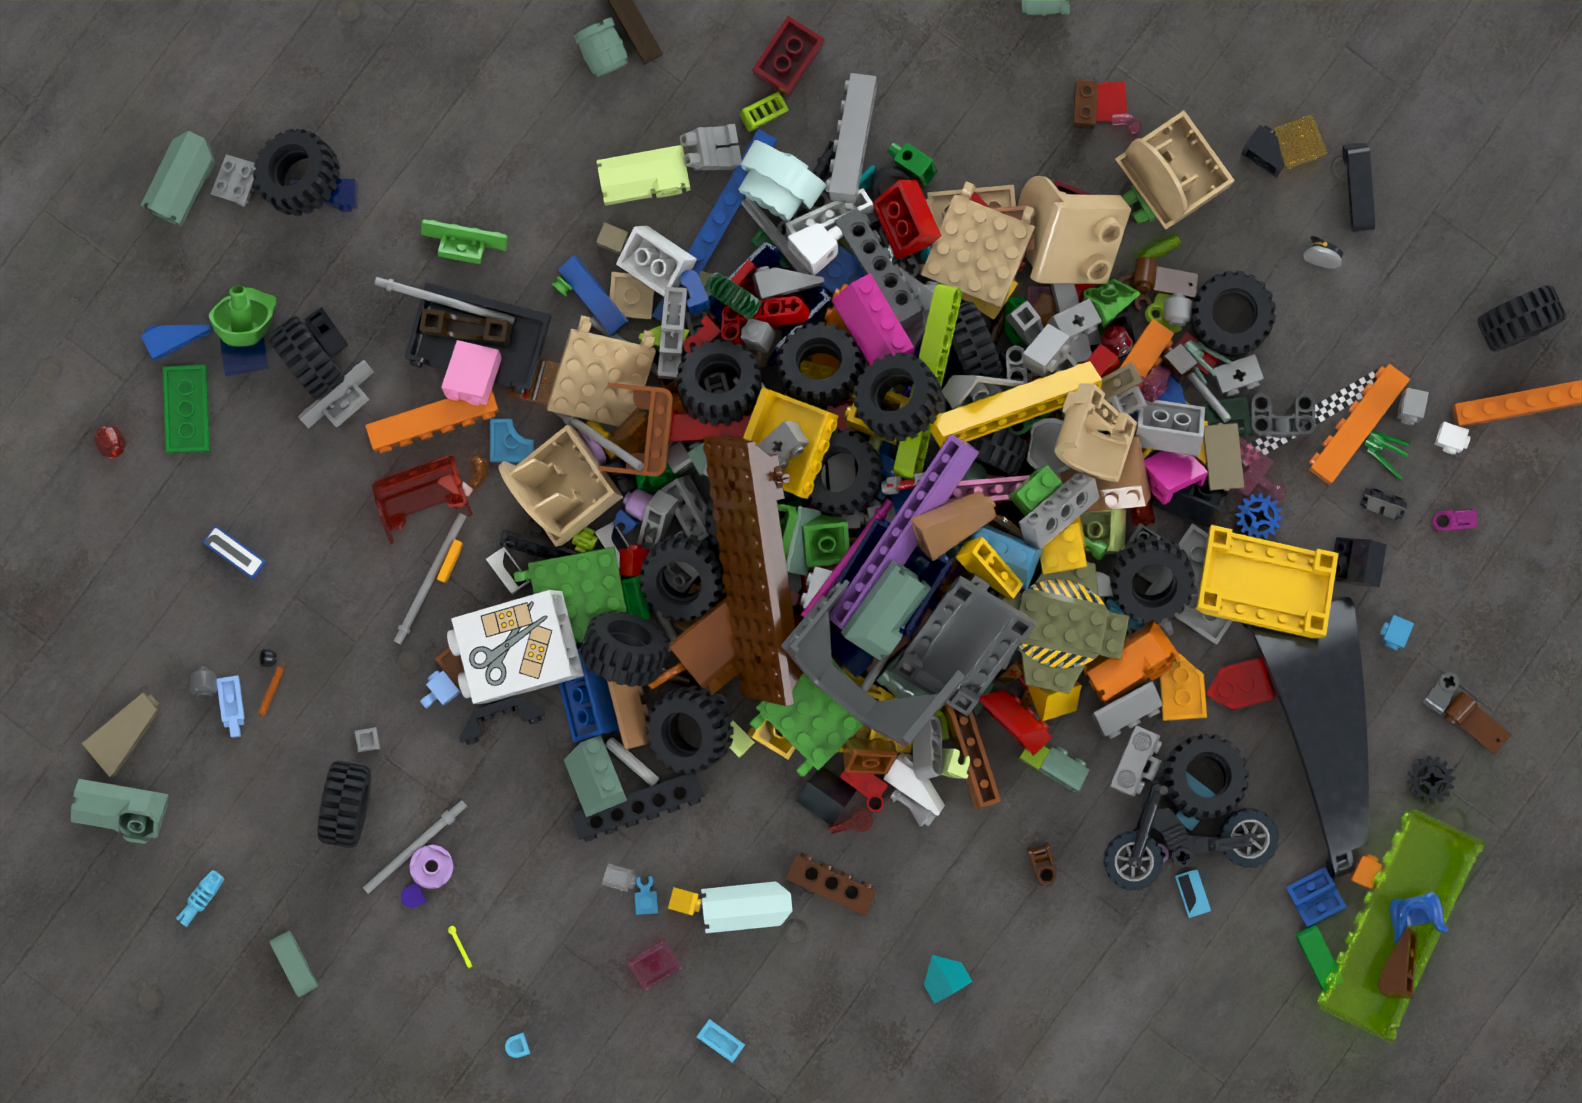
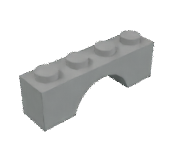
M1028 301L1020 304L1005 317L1028 347L1044 329L1041 317ZM1068 353L1065 358L1062 357L1059 360L1055 371L1049 372V374L1052 375L1058 371L1072 368L1077 363Z

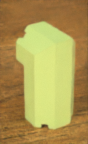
M682 145L597 160L605 206L652 198V194H656L657 198L679 195L685 187L686 192L691 190L687 167L684 163Z

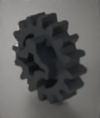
M1428 756L1426 762L1422 758L1418 759L1420 765L1412 764L1414 772L1409 771L1407 773L1409 776H1412V779L1406 781L1413 786L1409 789V792H1416L1415 799L1421 796L1422 803H1426L1430 799V803L1435 804V798L1439 802L1444 801L1443 795L1449 797L1450 793L1447 790L1454 789L1455 787L1450 784V781L1455 780V777L1450 776L1453 769H1446L1447 761L1440 764L1439 757L1432 761L1431 756ZM1434 766L1438 767L1444 775H1440L1438 772H1436ZM1425 767V773L1421 777H1417L1419 771ZM1430 774L1432 778L1440 779L1432 783V786L1429 782H1422V780L1429 778ZM1445 783L1443 789L1437 794L1439 785ZM1418 785H1422L1426 789L1427 794L1422 792Z

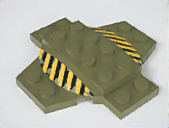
M1087 562V567L1047 575H1043V571H1041L1036 583L1022 593L1018 592L1012 600L998 592L997 598L1037 621L1036 626L1025 641L1022 640L1018 646L1022 651L1025 685L1069 694L1086 663H1089L1098 655L1121 659L1129 616L1109 612L1103 601L1099 598L1094 563Z

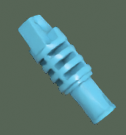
M212 870L187 898L188 904L176 919L187 927L198 911H203L213 899V896L216 895L224 881V877Z

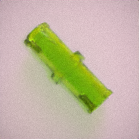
M1174 233L1160 242H1153L1154 245L1138 252L1137 255L1138 257H1151L1154 259L1159 256L1162 258L1165 256V253L1182 244L1177 234Z

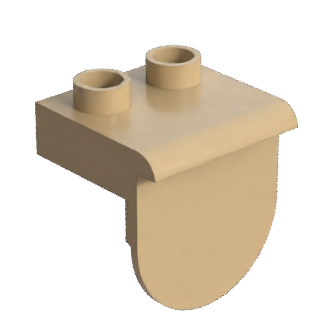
M1182 111L1142 139L1137 138L1132 141L1127 150L1115 158L1165 230L1228 189L1235 181L1185 111Z
M1032 177L1023 187L1018 201V206L1032 205V208L1036 211L1033 217L1034 226L1036 227L1034 231L1035 250H1026L1027 254L1025 256L1033 266L1030 278L1039 283L1107 284L1131 208L1121 195H1068L1059 191L1047 177Z
M569 425L562 428L518 465L515 466L506 461L499 464L500 474L511 493L525 511L545 530L555 546L563 545L623 498V495L607 472L599 471V466L602 465L577 429Z

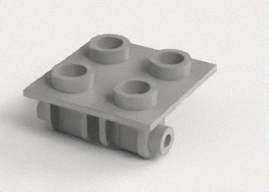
M226 154L211 195L246 207V204L250 202V192H254L252 188L255 181L253 170H256L254 163Z

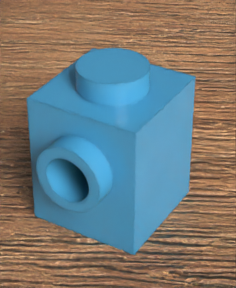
M1395 615L1391 616L1389 622H1385L1382 626L1380 634L1383 637L1381 641L1386 642L1385 646L1397 651L1398 648H1404L1414 623Z

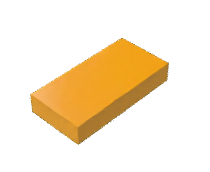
M454 539L437 577L438 581L445 584L448 582L464 546L462 542Z

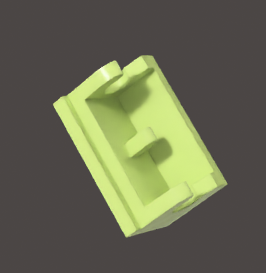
M942 749V775L949 778L967 779V770L970 764L969 756H966L964 763L960 765L958 763L959 750Z

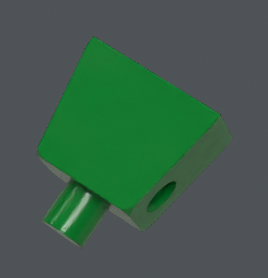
M894 142L887 151V153L894 157L896 166L905 170L908 176L913 180H917L918 184L923 188L929 184L938 172L934 160L909 143H905L901 147Z

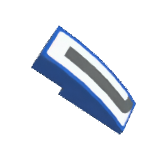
M216 525L203 541L205 545L253 580L257 578L268 563Z

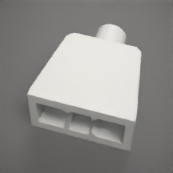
M816 223L788 236V249L815 276L837 256V240L842 238L843 234L837 226L827 231L820 223Z

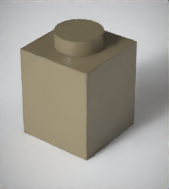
M604 222L596 243L599 247L621 255L630 235L629 232Z

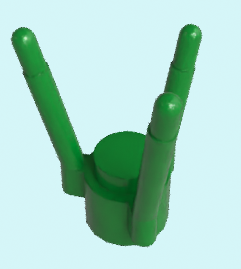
M1372 430L1364 444L1368 447L1367 452L1377 458L1393 475L1401 480L1402 476L1376 450L1381 452L1382 448L1386 447L1404 457H1408V453L1386 441L1404 446H1409V443L1385 435L1380 431L1377 433Z

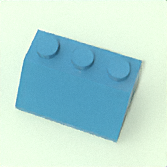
M987 524L974 532L970 540L983 537L1023 583L1021 588L1027 590L1043 549H1038L1022 539Z

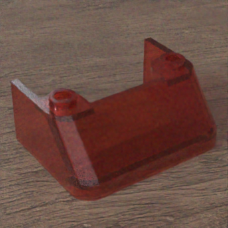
M444 456L377 480L372 485L378 514L390 544L395 543L392 531H397L404 527L407 522L406 516L447 502L449 507L455 509L465 506L469 516L473 515L459 469L452 456Z

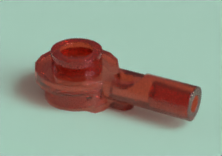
M861 810L855 812L851 820L829 825L831 834L852 828L858 832H866L871 828L873 821L868 812Z

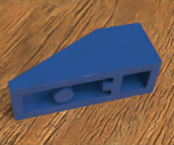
M153 325L145 329V333L140 336L152 359L157 361L214 331L210 325H160L158 327Z

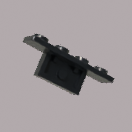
M533 519L529 520L524 535L503 530L501 533V546L522 551L532 556L550 559L582 553L568 549L569 541L563 545L555 546L545 530Z

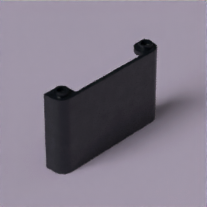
M425 283V291L515 316V320L512 326L509 347L424 335L419 330L423 309L444 311L467 318L484 319L487 317L421 299L404 357L410 361V365L419 368L426 365L447 371L457 340L499 350L502 360L494 383L511 387L513 392L525 395L526 391L531 392L552 316L544 312Z

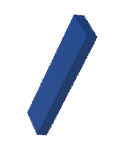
M573 255L558 269L611 336H614L629 322L577 256Z

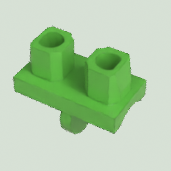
M1132 185L1122 198L1128 206L1136 202L1139 203L1141 209L1132 214L1137 225L1146 221H1154L1155 214L1134 185Z

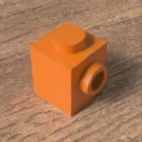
M1367 854L1366 857L1359 856L1355 865V871L1351 873L1349 880L1365 888L1372 889L1374 883H1378L1384 871L1381 870L1383 865L1378 863L1379 859L1370 854Z

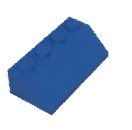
M580 649L577 650L584 676L558 683L573 743L620 730L608 682L605 678L595 675L593 670L590 671L587 668V665L582 660Z

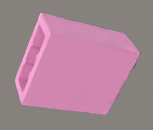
M457 340L441 387L445 396L454 401L459 399L465 400L469 404L476 406L479 404L487 405L502 360L499 350Z

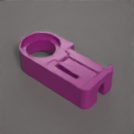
M1472 508L1471 511H1454V513L1453 510L1440 511L1433 516L1432 525L1434 529L1440 532L1473 529L1478 525L1476 509ZM1440 515L1448 518V525L1444 528L1439 527L1436 523V519Z

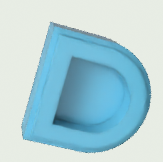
M524 1032L512 1036L506 1041L505 1050L509 1056L519 1058L530 1054Z

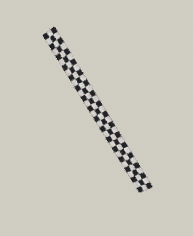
M1378 369L1316 404L1315 425L1353 404L1355 400L1358 401L1363 398L1364 395L1361 392L1368 383L1373 385L1377 380L1374 375ZM1307 421L1299 422V428L1302 431L1310 429ZM1260 437L1240 449L1242 468L1295 437Z

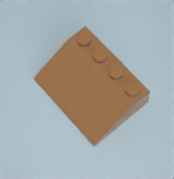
M1139 435L1133 436L1118 482L1095 478L1100 498L1084 512L1147 505L1151 498V491ZM1070 467L1068 470L1061 472L1062 484L1067 482L1078 471Z

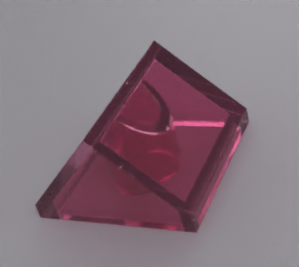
M666 939L661 940L626 961L645 991L682 969Z

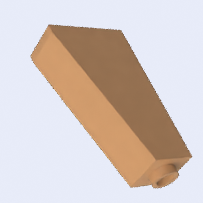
M977 491L910 519L920 550L934 561L996 518L994 501L989 496L986 497L980 491Z

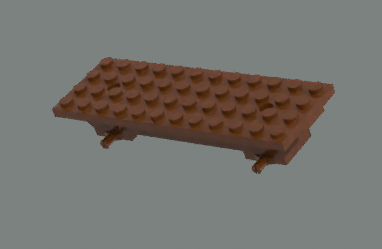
M728 436L704 437L703 451L707 458L708 466L706 471L711 485L710 496L713 499V517L717 525L716 537L721 552L719 558L723 565V583L726 586V603L730 612L729 624L733 632L732 645L736 652V669L739 672V690L743 697L783 706L793 705L792 690L804 673L781 647L796 627L777 500L784 499L783 483L790 481V478H786L790 477V475L781 472L777 454L765 453L755 445V441Z

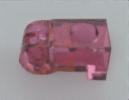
M1155 366L1148 376H1140L1143 382L1136 386H1139L1144 400L1153 403L1168 389V378L1171 373L1168 368Z

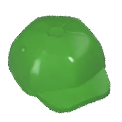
M240 285L234 286L229 290L230 296L223 298L211 310L209 314L210 322L217 335L229 346H252L257 344L271 327L276 297L254 288H245Z

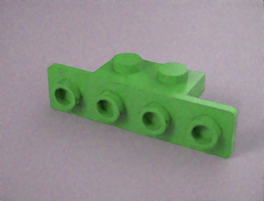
M423 219L421 223V235L441 239L438 257L481 264L485 247L503 251L507 249L508 236L499 232L462 227L457 224H446L435 220Z

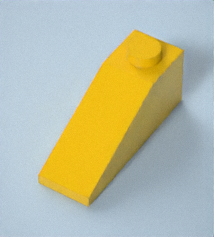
M983 537L966 541L956 555L957 560L968 572L980 577L989 583L990 587L1010 600L1015 598L1023 586L1021 580Z

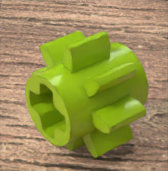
M585 527L584 530H581L574 536L572 544L576 545L575 551L586 552L594 550L598 541V537L594 536V530Z

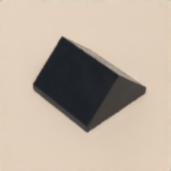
M822 766L815 772L796 802L832 826L857 790Z

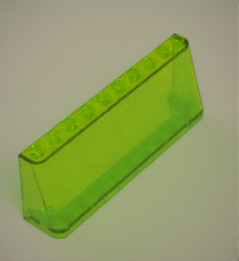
M1412 808L1410 812H1404L1400 821L1403 823L1400 832L1396 830L1391 840V843H1394L1391 852L1386 851L1382 863L1385 865L1381 872L1377 871L1373 879V883H1375L1373 891L1367 892L1363 901L1366 906L1363 912H1358L1354 923L1357 924L1354 932L1349 931L1344 942L1347 944L1344 952L1340 951L1335 961L1338 966L1335 972H1330L1326 983L1329 984L1326 992L1322 991L1317 1000V1003L1320 1004V1010L1390 1044L1394 1043L1397 1036V1029L1395 1027H1400V1021L1411 1000L1388 999L1380 994L1378 989L1381 971L1398 943L1394 941L1395 933L1390 916L1391 901L1394 899L1404 900L1409 897L1423 896L1426 893L1434 892L1440 899L1444 923L1446 924L1473 863L1477 860L1474 856L1477 857L1479 852H1482L1486 843L1415 808ZM1432 921L1406 927L1418 934L1413 993L1441 935V932L1436 930Z

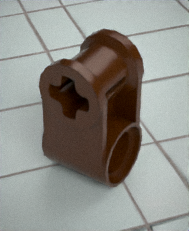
M1046 842L1043 846L1033 849L1028 847V856L1038 883L1043 886L1053 884L1057 875L1049 843ZM1049 870L1052 873V879L1049 882L1043 881L1040 877L1041 871Z

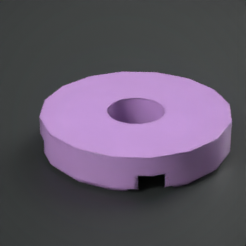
M427 845L419 848L413 854L409 865L410 875L414 882L427 889H435L445 885L451 878L454 868L449 852L437 845ZM429 861H434L438 865V869L435 872H428L425 864Z

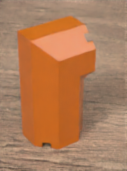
M1155 620L1125 638L1120 660L1098 655L1095 659L1086 663L1082 671L1085 676H1089V684L1099 699L1107 706L1140 684L1147 682L1146 678L1149 677L1151 681L1156 680L1173 668L1172 661L1178 662L1180 657L1159 624H1155Z

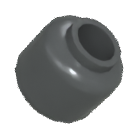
M197 667L196 671L189 675V693L196 700L212 699V696L218 690L217 674L209 670L208 667Z

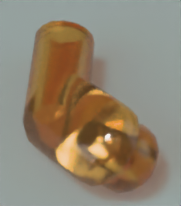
M474 455L471 459V464L474 466L475 474L469 483L478 488L488 475V467L483 456Z

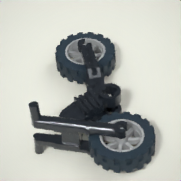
M1154 779L1147 799L1144 801L1136 828L1133 831H1125L1122 834L1116 835L1108 843V847L1104 851L1103 864L1107 875L1118 887L1128 891H1140L1145 887H1150L1154 881H1157L1163 869L1161 849L1150 836L1152 828L1157 829L1161 833L1165 845L1169 849L1170 859L1180 868L1190 866L1193 862V857L1197 854L1213 853L1215 851H1223L1225 856L1236 865L1244 868H1256L1261 864H1266L1275 855L1274 852L1279 846V833L1273 820L1264 812L1254 808H1242L1237 812H1232L1223 821L1224 824L1220 827V834L1187 833L1183 823L1170 809L1159 807L1160 797L1168 793V788L1162 786L1159 779ZM1245 822H1254L1251 830L1246 828ZM1242 825L1243 830L1235 832L1236 828ZM1258 825H1260L1264 833L1255 835L1254 832ZM1265 837L1263 846H1260L1256 841H1258V838ZM1252 844L1259 848L1257 852L1250 854ZM1126 847L1127 853L1125 856L1119 855L1120 851ZM1241 847H1247L1246 854L1240 852L1237 849ZM1146 850L1149 856L1143 857L1144 851ZM1180 851H1183L1185 853V855L1182 856V860H1179L1177 858V856L1180 855ZM1117 859L1125 860L1127 863L1119 868ZM1149 860L1147 870L1142 866V861ZM1129 866H1131V877L1122 873ZM1135 868L1141 869L1144 873L1135 876Z

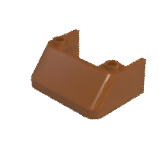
M608 382V387L634 390L633 401L635 405L641 409H648L649 418L645 453L631 454L644 463L643 469L638 471L626 463V469L599 466V471L646 476L662 475L667 467L674 402L673 394L665 388Z

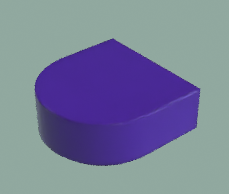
M417 883L407 886L401 893V901L407 907L414 908L427 902L420 885Z

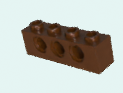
M804 853L801 856H795L785 878L786 880L864 916L866 915L876 891L872 890L874 885L863 880L861 884L852 881L854 876L843 871L839 875L833 872L834 867L824 862L821 865L812 862L814 858ZM808 868H815L818 871V877L815 880L811 881L805 877V872ZM828 877H835L837 879L838 886L836 889L830 890L825 886V881ZM849 886H854L858 890V895L854 899H849L845 895V890Z

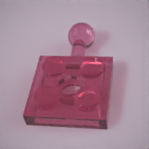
M1239 436L1241 460L1246 461L1249 468L1247 472L1243 473L1244 488L1235 489L1248 497L1255 486L1260 484L1269 491V495L1274 501L1283 500L1287 494L1286 488L1281 484H1273L1264 477V474L1274 461Z

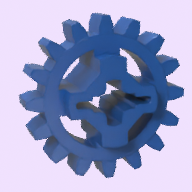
M1259 493L1257 498L1251 494L1250 501L1244 498L1242 500L1244 506H1237V509L1241 512L1235 514L1236 518H1240L1236 526L1243 527L1240 533L1242 534L1246 531L1248 533L1247 536L1251 537L1254 535L1255 538L1259 539L1262 536L1264 540L1268 539V533L1274 536L1276 533L1273 529H1280L1281 527L1277 521L1283 520V517L1278 516L1282 508H1275V505L1278 503L1277 500L1271 503V496L1268 495L1263 499L1262 493ZM1253 503H1261L1260 506L1255 509L1248 507ZM1268 507L1272 511L1273 518L1269 517L1267 511ZM1261 512V517L1264 520H1260L1259 522L1255 521L1256 516H1254V514ZM1244 515L1249 518V521H1250V526H1249V527L1247 526V524H1246V522H1245ZM1260 526L1269 527L1265 531H1257Z

